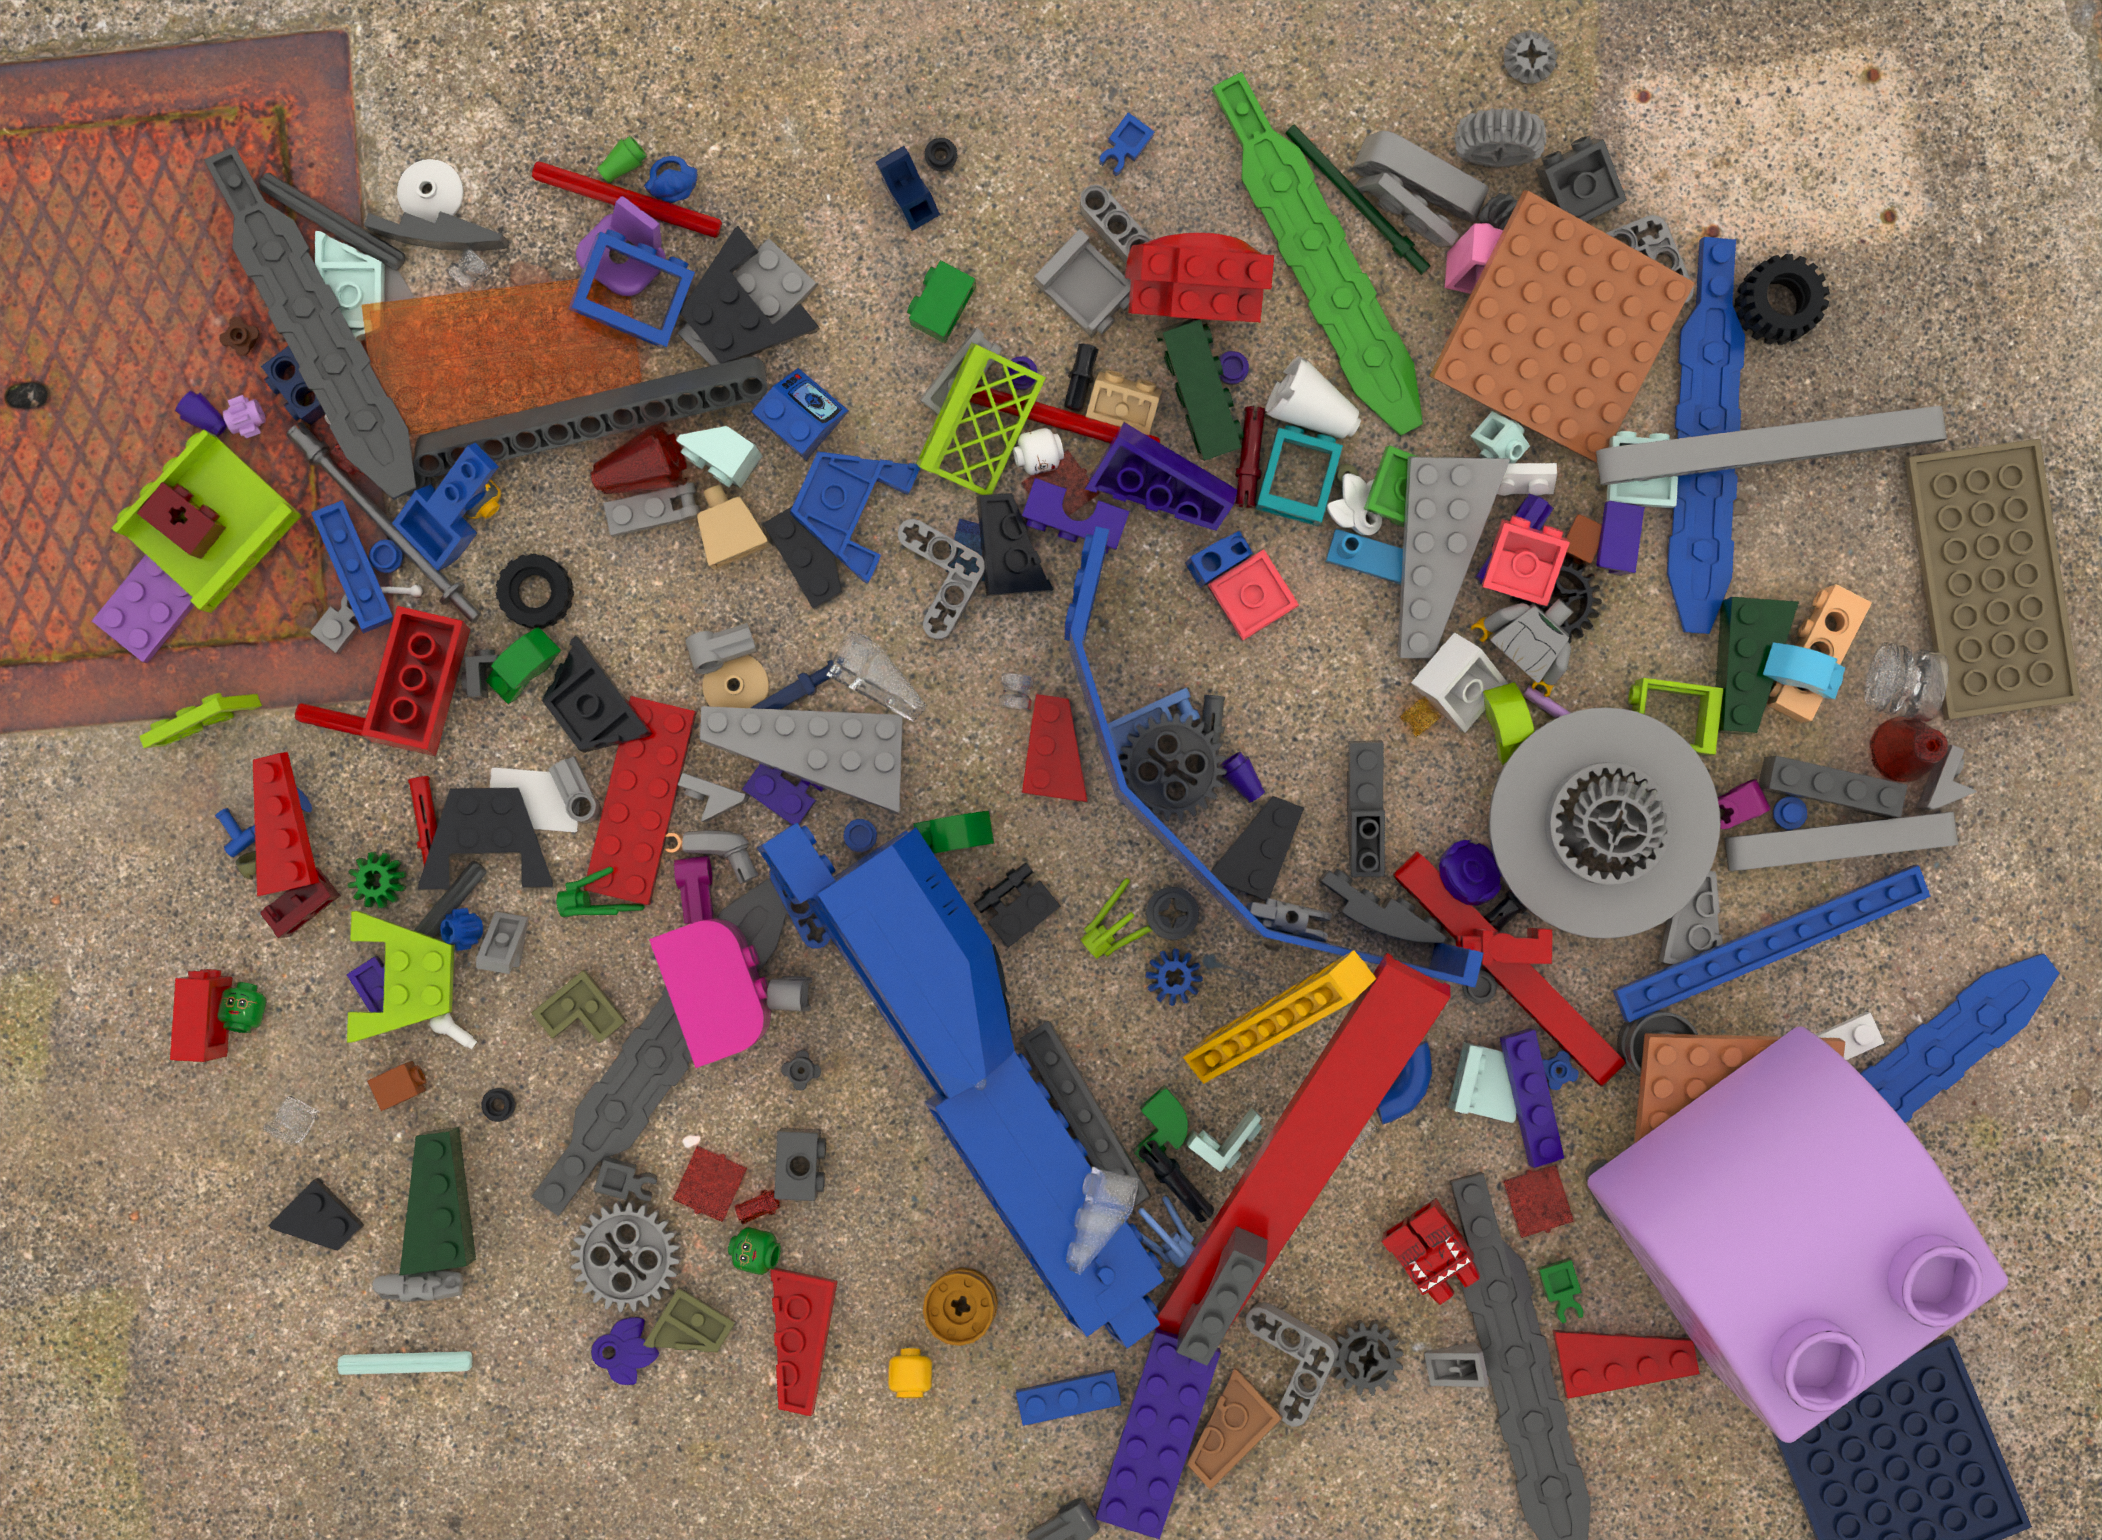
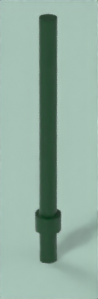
M1295 124L1286 131L1285 134L1301 149L1317 168L1394 246L1392 250L1400 259L1404 257L1420 275H1423L1431 267L1413 248L1415 244L1408 236L1405 235L1403 237Z

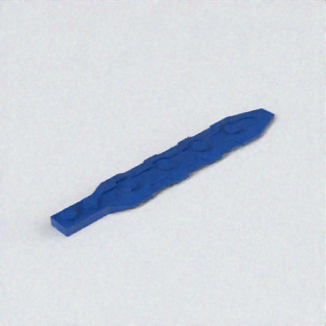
M1703 237L1699 240L1696 305L1680 330L1678 363L1681 365L1680 394L1675 414L1677 439L1740 431L1741 410L1738 407L1740 370L1744 368L1745 333L1733 307L1736 239ZM1735 469L1678 476L1676 507L1673 508L1672 536L1669 537L1667 576L1684 633L1710 634L1732 580L1734 541L1731 540L1733 500L1737 498L1738 480Z
M2043 953L1984 973L1960 992L1952 1004L1927 1024L1919 1025L1904 1037V1042L1876 1065L1868 1066L1860 1074L1888 1102L1905 1123L1913 1118L1912 1114L1941 1090L1949 1089L1964 1077V1072L1992 1049L2000 1048L2025 1028L2060 973Z

